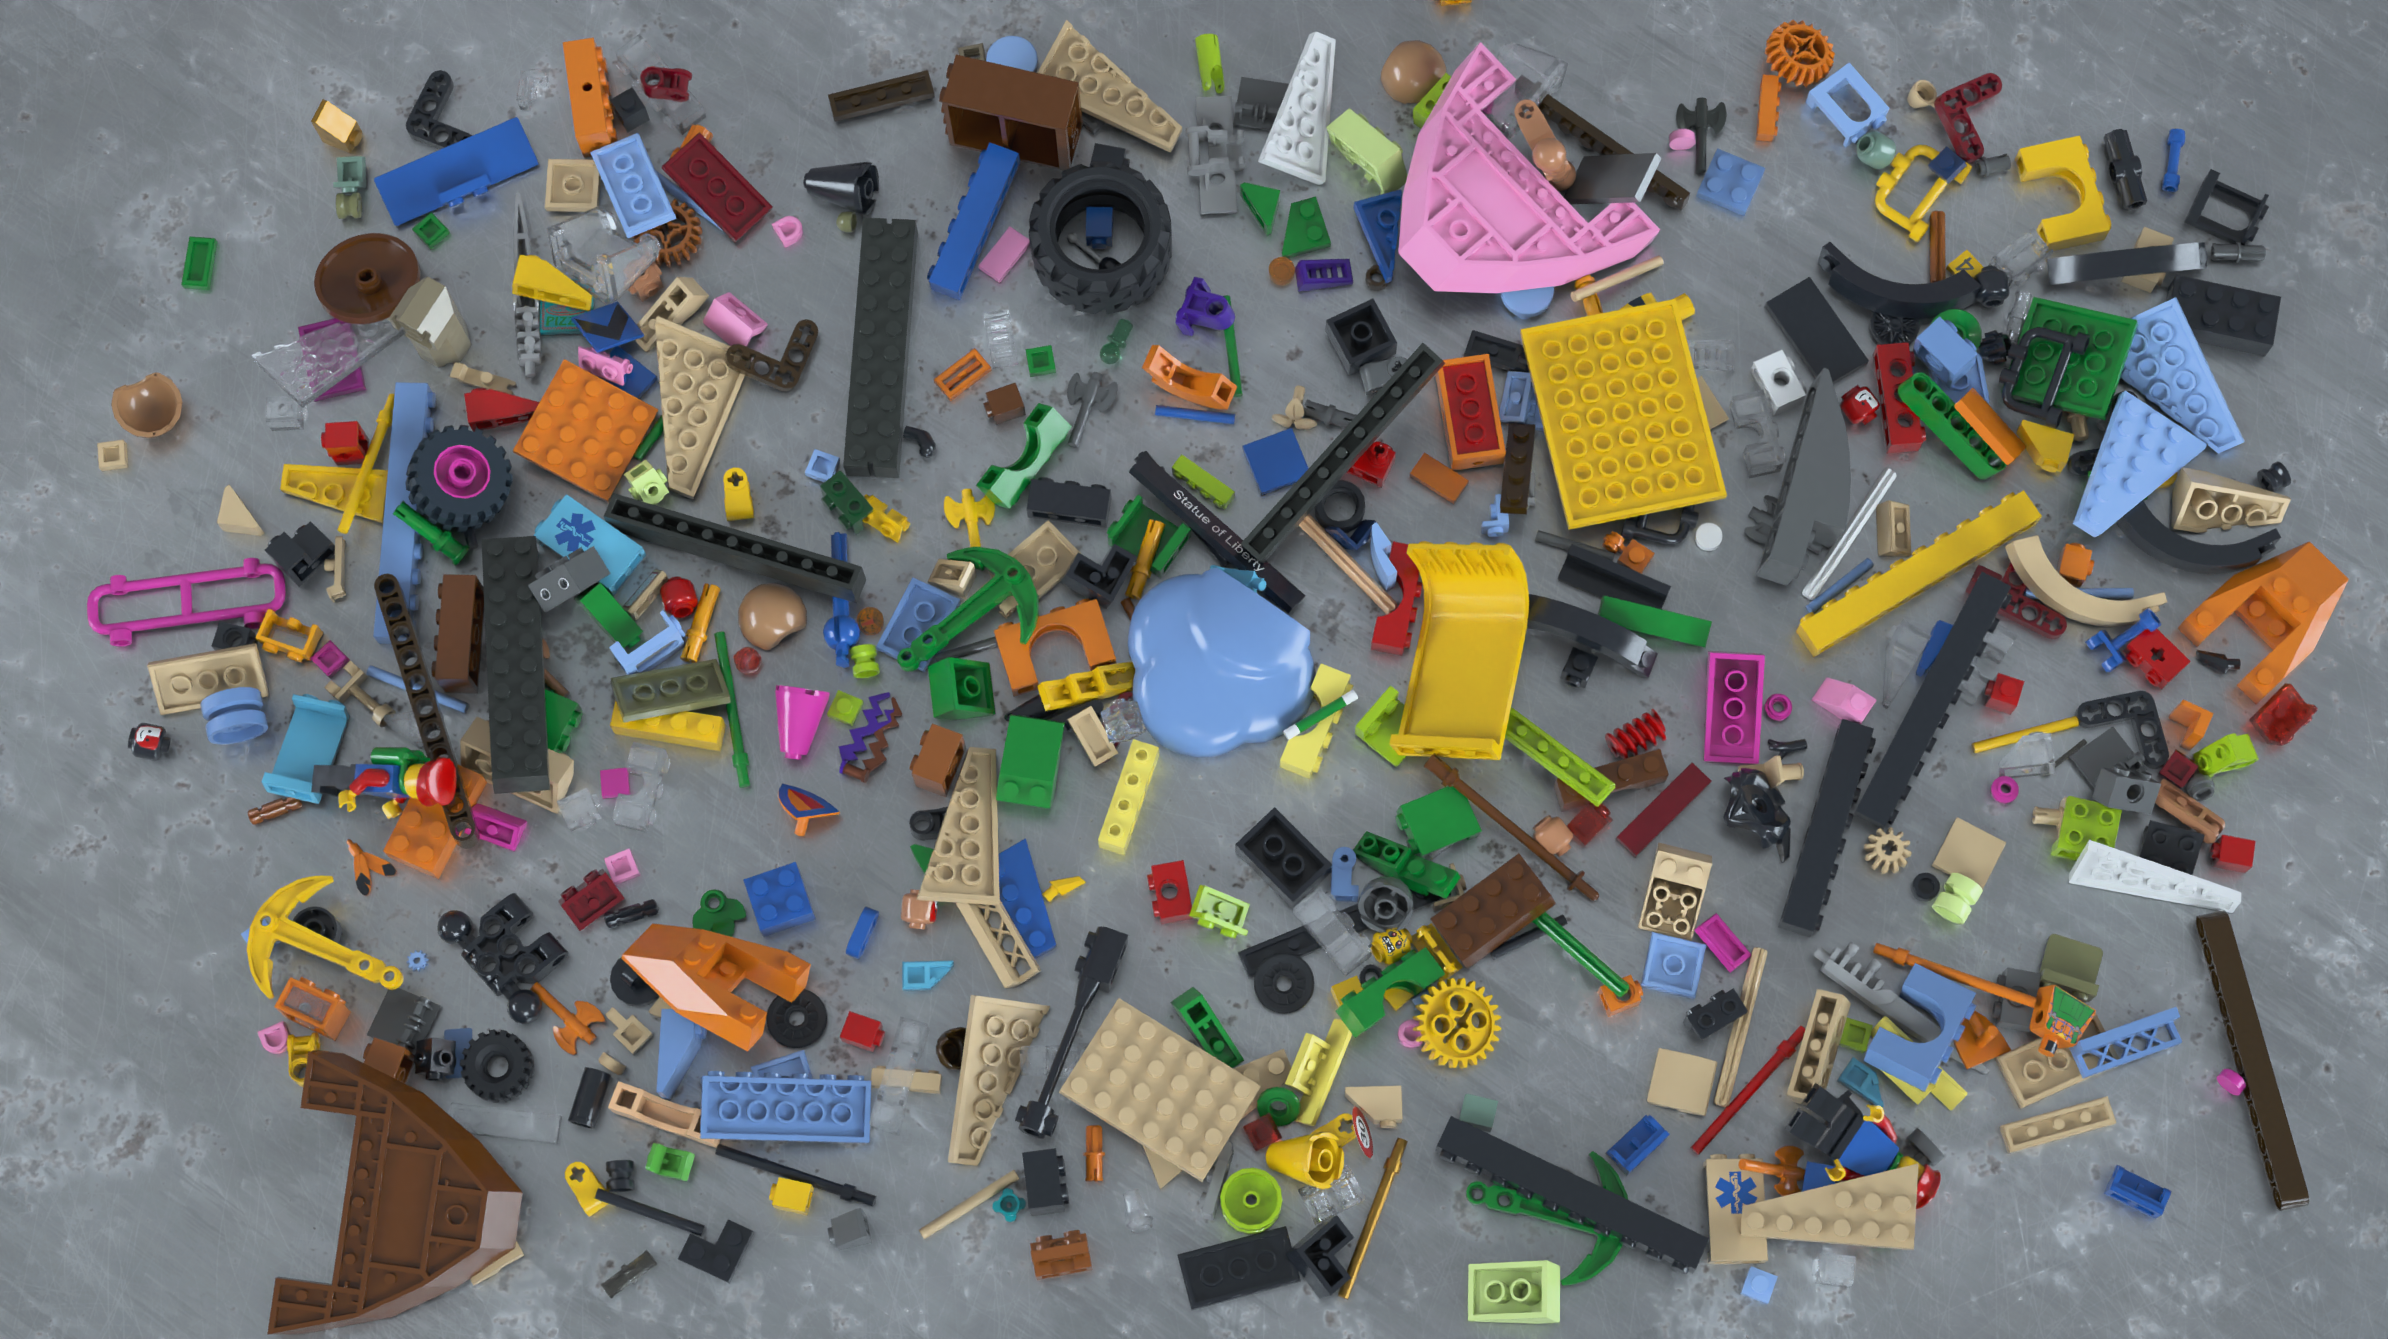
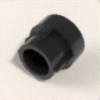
M308 907L300 911L293 919L294 922L310 930L320 925L322 927L320 935L338 944L340 943L341 935H343L342 928L337 918L328 910L321 907ZM301 950L302 952H304V953L307 954V955L316 956V955H313V954H311V953H308V952H306V951Z

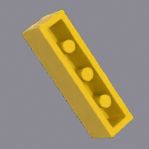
M615 700L610 727L617 735L721 751L726 724L722 717L688 711L623 723Z

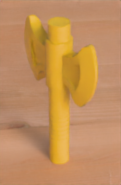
M963 489L961 491L962 503H957L951 497L946 496L944 499V512L949 523L957 529L959 528L960 521L965 519L970 547H981L977 524L978 518H981L985 525H990L995 513V504L986 495L980 501L975 502L972 489Z

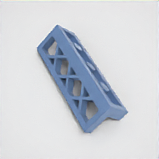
M2177 1007L2078 1041L2074 1047H2069L2082 1078L2084 1079L2181 1044L2182 1040L2174 1024V1021L2181 1016ZM2166 1026L2172 1040L2163 1042L2155 1038L2157 1029ZM2134 1036H2139L2148 1041L2145 1050L2140 1051L2131 1046ZM2112 1044L2124 1049L2121 1058L2118 1060L2106 1055L2109 1046ZM2087 1053L2099 1057L2097 1066L2088 1070L2082 1055Z

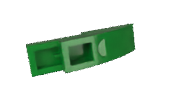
M1368 831L1364 833L1353 849L1356 857L1384 876H1391L1401 880L1409 889L1425 896L1430 892L1446 899L1461 878L1458 871L1414 855L1409 847Z

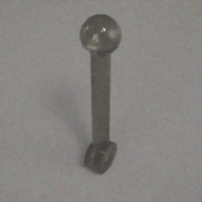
M2085 739L2081 740L2051 765L2042 767L2041 774L2045 777L2050 776L2054 768L2084 747L2088 742Z

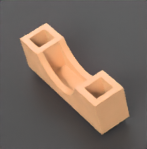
M618 1081L608 1106L613 1113L717 1148L721 1139H700L701 1109L670 1102L643 1089Z

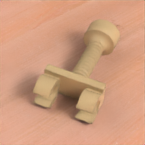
M349 661L343 667L352 676L349 682L341 689L331 680L324 688L341 703H344L353 695L373 712L372 720L380 727L386 726L394 718L396 711L388 704L380 705L359 687L368 677L352 661Z

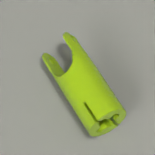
M1203 34L1195 38L1202 88L1205 91L1209 90L1212 79L1216 93L1221 94L1224 90V78L1218 36L1215 34Z

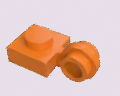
M1614 531L1606 534L1603 538V547L1607 551L1615 554L1617 551L1621 553L1617 560L1618 564L1641 574L1654 557V552L1634 539L1630 541L1627 547L1624 546L1623 542L1625 539Z

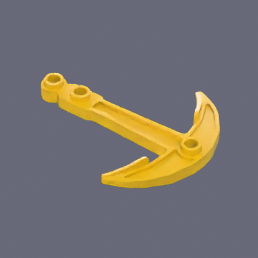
M320 875L298 879L278 889L256 913L249 930L247 955L250 972L260 990L269 999L275 997L272 987L273 961L269 958L276 941H281L346 967L349 972L373 983L380 982L389 990L397 989L402 985L403 974L397 967L386 966L383 961L359 950L352 951L288 919V916L299 901L305 903L317 891L333 883V876ZM266 917H270V924L267 926H263V919ZM364 961H369V968L361 970V964ZM393 972V980L386 981V974Z

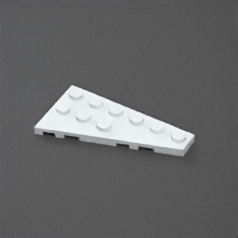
M1313 32L1308 36L1258 162L1320 185L1326 181L1329 139L1326 127L1330 124L1336 40L1319 32Z
M2092 840L2087 842L2069 873V883L2213 910H2225L2229 913H2233L2241 902V892Z

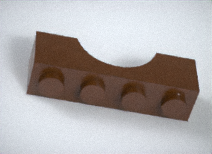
M1660 749L1595 767L1597 771L1615 783V789L1611 793L1633 788L1640 790L1664 783L1669 775ZM1557 778L1555 780L1553 788L1561 812L1590 803L1589 800L1561 779Z

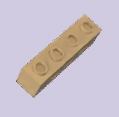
M1817 989L1787 1092V1096L1794 1103L1801 1104L1815 1083L1825 1090L1827 1089L1851 1003L1844 995Z

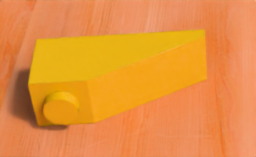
M519 256L513 279L512 294L585 311L591 310L592 295L561 271L538 256Z

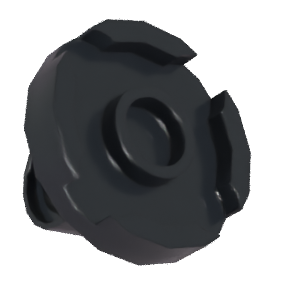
M621 958L617 960L611 970L610 983L613 992L620 1001L628 1006H646L660 997Z

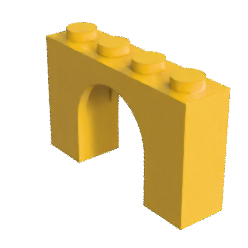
M2080 135L2020 148L2015 157L2022 182L2050 176L2061 177L2072 183L2080 196V207L2074 212L2041 220L2037 233L2044 253L2105 240L2111 229L2110 217L2108 214L2105 215L2103 209L2104 199L2102 192L2097 190L2095 184V170L2093 167H2090L2088 162V147L2082 143Z

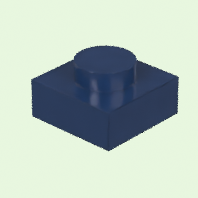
M1947 146L1928 164L1930 170L1947 184L1967 166L1966 162Z

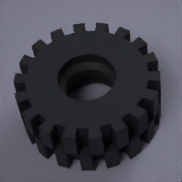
M493 1029L489 1030L488 1034L484 1032L478 1034L479 1038L477 1040L472 1038L468 1042L471 1046L468 1049L464 1048L462 1052L464 1060L460 1059V1066L463 1068V1071L460 1072L462 1078L465 1079L464 1083L482 1099L486 1101L491 1100L493 1103H499L500 1100L507 1102L511 1100L510 1097L521 1095L520 1090L523 1087L527 1089L529 1086L527 1081L529 1078L532 1079L534 1074L531 1071V1068L534 1067V1061L531 1059L532 1054L526 1044L516 1035L510 1034L505 1030L497 1032ZM496 1056H502L508 1062L507 1072L500 1077L491 1076L487 1070L488 1062Z

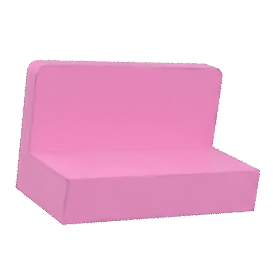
M730 292L714 298L703 320V323L730 346L741 344L747 347L751 338L764 332L768 325Z

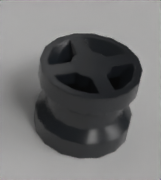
M2275 462L2269 469H2262L2257 472L2258 481L2265 490L2277 492L2279 487H2287L2291 484L2290 474L2281 462Z

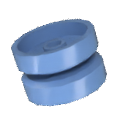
M238 687L226 689L211 694L201 701L200 706L203 718L209 721L205 728L208 740L211 743H240L261 736L268 729L266 715L264 712L259 711L263 707L261 692L256 688Z

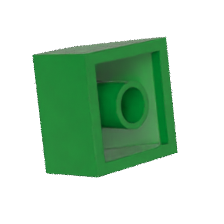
M948 657L928 666L934 718L955 721L996 714L990 663Z

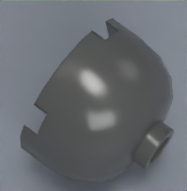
M1382 876L1371 880L1363 888L1358 901V909L1363 923L1370 929L1380 933L1386 932V929L1397 928L1396 931L1403 929L1410 922L1414 909L1413 895L1409 887L1401 880L1391 876Z

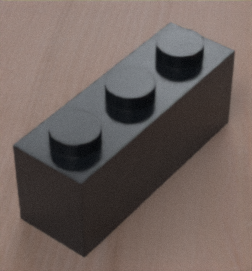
M1040 477L1038 480L1031 479L1027 515L1029 518L1107 528L1111 504V489H1107L1099 484H1093L1091 487L1081 486L1080 483L1075 481L1058 483L1047 477Z

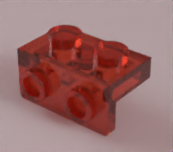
M2285 683L2249 721L2267 744L2282 746L2292 741L2294 734L2312 720V716L2318 711V708L2315 705L2306 704L2292 684Z

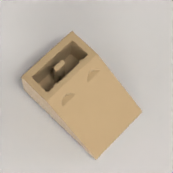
M1658 842L1638 928L1692 941L1712 867V856Z

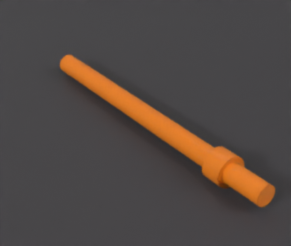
M1876 943L1873 953L1892 959L1895 964L1901 966L1907 964L1913 967L1916 963L1947 979L2032 1008L2035 1007L2037 997L1909 954L1910 951L1900 947L1894 949Z

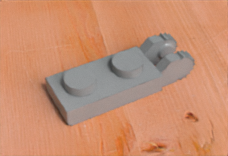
M1230 1140L1227 1141L1217 1157L1216 1166H1212L1209 1170L1207 1182H1210L1208 1192H1203L1200 1198L1198 1208L1202 1209L1203 1218L1208 1220H1214L1222 1188L1228 1176L1233 1158L1232 1155H1234L1233 1145Z

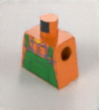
M2056 985L2040 987L2037 991V1001L2033 1009L2029 1028L2031 1032L2042 1038L2038 1051L2045 1056L2054 1057L2057 1048L2074 1047L2078 1043L2095 1015L2096 1010Z

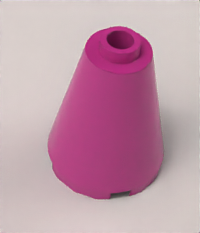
M776 685L775 695L780 752H785V758L801 760V755L808 754L830 693Z

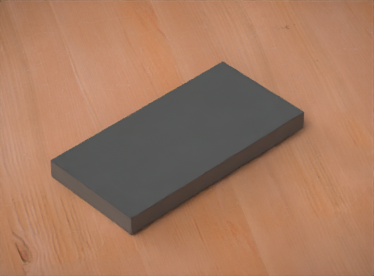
M1657 153L1584 156L1576 171V179L1573 185L1567 189L1564 198L1570 205L1641 202L1662 158Z

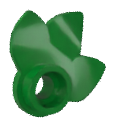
M713 889L703 894L700 901L701 908L693 915L692 924L695 929H703L733 937L735 932L734 921L746 918V912L740 901L727 898L722 891ZM712 900H719L718 907H710V902Z

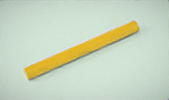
M2077 716L1985 739L1972 743V750L1974 753H1979L2079 726Z

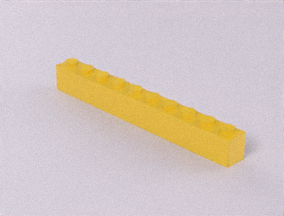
M2024 490L2016 495L2012 492L2000 500L2001 504L1995 508L1990 505L1978 513L1980 517L1973 521L1968 518L1956 526L1957 530L1953 533H1942L1934 539L1935 543L1928 548L1923 545L1911 553L1912 557L1906 561L1903 558L1897 560L1889 566L1890 570L1886 573L1881 574V572H1877L1867 579L1868 583L1859 588L1856 585L1844 593L1845 597L1839 601L1835 598L1828 601L1822 606L1823 610L1819 613H1808L1799 620L1800 624L1796 632L1812 656L1816 657L2037 525L2042 515Z

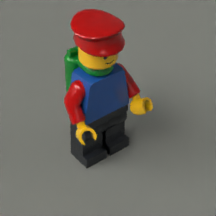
M375 747L371 752V762L373 764H351L350 767L345 765H314L312 793L338 797L339 808L347 803L348 812L356 808V795L363 794L379 798H393V800L388 801L382 806L383 812L388 819L402 814L403 811L399 804L405 803L408 798L418 799L426 807L434 806L437 803L444 806L453 800L456 791V768L450 758L443 757L430 761V758L426 757L422 751L410 750L406 747Z
M1817 1083L1813 1085L1801 1104L1825 1119V1122H1820L1801 1108H1798L1785 1127L1790 1133L1832 1157L1836 1167L1832 1169L1824 1168L1832 1181H1848L1918 1164L1911 1157L1903 1156L1899 1152L1900 1148L1895 1144L1897 1142V1135L1881 1106L1867 1104L1866 1107L1870 1108V1116L1859 1115ZM1918 1164L1916 1209L1924 1207L1934 1198L1941 1181L1939 1170H1933L1927 1164Z

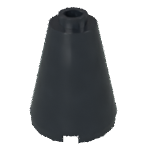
M871 162L811 168L805 174L803 185L810 195L860 214H869L876 203V200L872 199L873 192L879 190V175L877 167L871 165Z

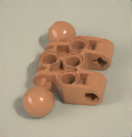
M1527 99L1517 103L1514 113L1519 127L1533 152L1534 164L1543 171V176L1557 191L1567 190L1576 179V170L1573 164L1566 159L1565 146L1555 138L1549 124L1535 102Z

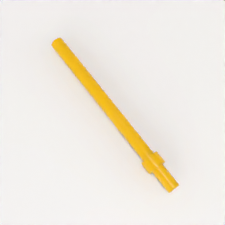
M389 394L384 409L380 410L376 420L378 425L337 529L340 533L347 534L386 431L388 427L392 426L395 394Z

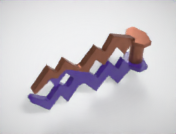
M889 692L868 697L873 709L862 710L868 725L849 730L854 741L853 744L838 746L842 759L839 773L849 775L866 783L870 772L887 760L881 752L882 749L888 747L883 731L898 727L899 724L895 718L902 716L896 699L892 697L893 710H884L888 720L878 723L876 717L883 715L878 702L890 698ZM874 734L878 742L869 743V747L875 758L862 760L866 767L864 770L848 764L850 761L858 760L854 753L867 750L862 737Z

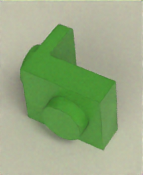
M653 1143L645 1168L659 1176L687 1181L695 1154Z

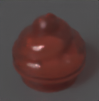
M742 648L734 654L736 668L744 674L755 673L761 665V655L754 648Z

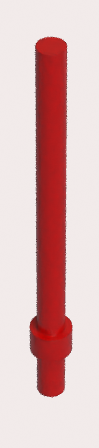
M1800 1025L1787 1041L1783 1040L1777 1046V1052L1690 1147L1693 1152L1699 1155L1778 1066L1796 1052L1795 1048L1803 1040L1806 1030L1803 1026Z

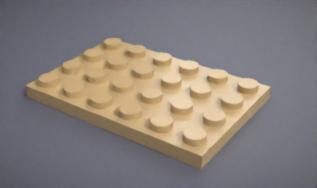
M1118 998L1059 1093L1203 1182L1261 1086Z

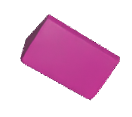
M482 804L474 805L472 811L479 830V839L515 851L527 821ZM466 828L464 833L469 835L471 829Z

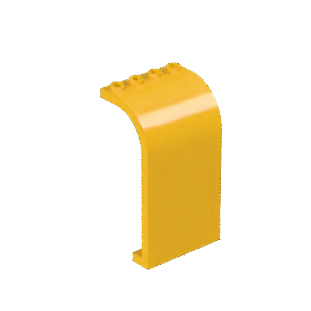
M1421 541L1419 544L1409 543L1407 554L1417 566L1422 578L1424 613L1399 734H1391L1389 744L1398 755L1431 757L1435 753L1438 757L1500 760L1528 624L1529 592L1523 564L1511 545L1505 543H1496L1495 545H1483L1477 542H1472L1469 545L1454 542L1433 544L1427 541Z

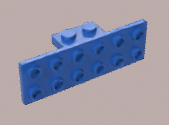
M515 117L375 177L374 182L394 225L399 226L447 204L450 208L463 203V198L468 195L480 196L488 192L487 187L538 166L539 163L519 119Z

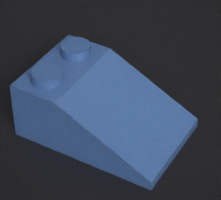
M673 1009L661 1010L657 1093L662 1099L671 1101L701 1048V1040L706 1039L707 1029L681 1016Z

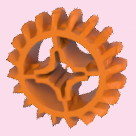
M1795 20L1789 23L1783 22V24L1774 29L1766 41L1767 47L1764 52L1767 55L1766 63L1772 64L1771 71H1777L1778 78L1783 76L1786 78L1787 83L1793 81L1796 87L1801 85V83L1805 87L1811 85V83L1816 85L1825 78L1833 66L1835 53L1832 51L1833 44L1827 43L1829 36H1822L1821 29L1815 30L1813 23L1807 26L1803 20L1798 22V24Z

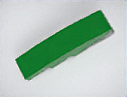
M1602 595L1598 611L1599 616L1626 629L1705 648L1712 621L1605 595Z

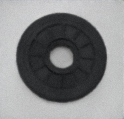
M1277 953L1271 955L1260 964L1255 973V993L1259 1001L1273 1012L1282 1014L1295 1012L1304 1007L1313 994L1314 976L1312 970L1302 958L1295 954ZM1282 975L1289 976L1292 981V986L1287 991L1279 990L1276 984L1277 979Z
M806 989L792 1003L777 996L771 1002L767 1011V1027L771 1036L779 1044L789 1048H803L817 1041L824 1032L827 1023V1011L822 1000L815 993ZM795 1011H800L804 1014V1021L798 1026H794L789 1022L790 1014Z

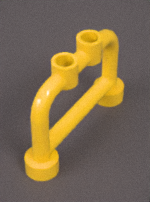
M1927 145L1913 146L1904 155L1899 152L1890 165L1894 167L1890 175L1884 172L1876 183L1880 187L1875 196V205L1878 211L1910 231L1909 238L1917 243L1929 228V224L1921 219L1947 183L1939 177L1910 218L1888 206L1885 199L1894 189L1900 177L1908 170L1916 156L1924 155L1933 160L1940 153ZM1967 162V166L1954 178L1960 184L1966 179L1972 169V166Z

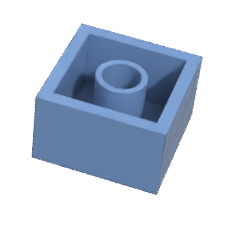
M1939 316L1916 338L1913 352L1950 389L1973 368L1978 353L1976 352L1975 345L1969 339L1965 338L1963 340L1956 333L1958 330L1949 320L1944 321Z

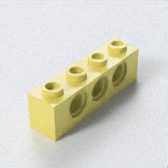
M1133 739L1098 838L1099 848L1125 856L1160 756L1159 747Z

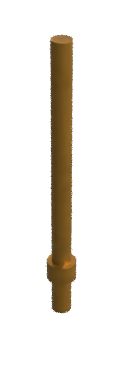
M1397 1138L1390 1158L1387 1157L1383 1169L1385 1171L1347 1269L1351 1279L1340 1287L1338 1296L1348 1300L1395 1174L1400 1172L1402 1166L1400 1161L1408 1142L1404 1139Z

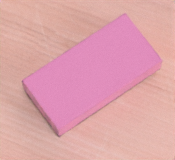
M1009 226L979 264V269L1001 283L1030 246L1029 239Z

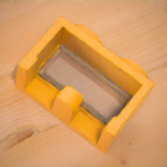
M268 609L255 638L262 644L261 648L273 654H277L278 650L287 653V658L301 663L303 659L311 661L310 658L313 656L318 642L324 633L318 625L312 624L311 627L303 625L298 619L290 617L287 620L279 617L273 610Z

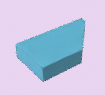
M1852 1057L1837 1082L1871 1105L1883 1108L1884 1104L1881 1099L1877 1073Z

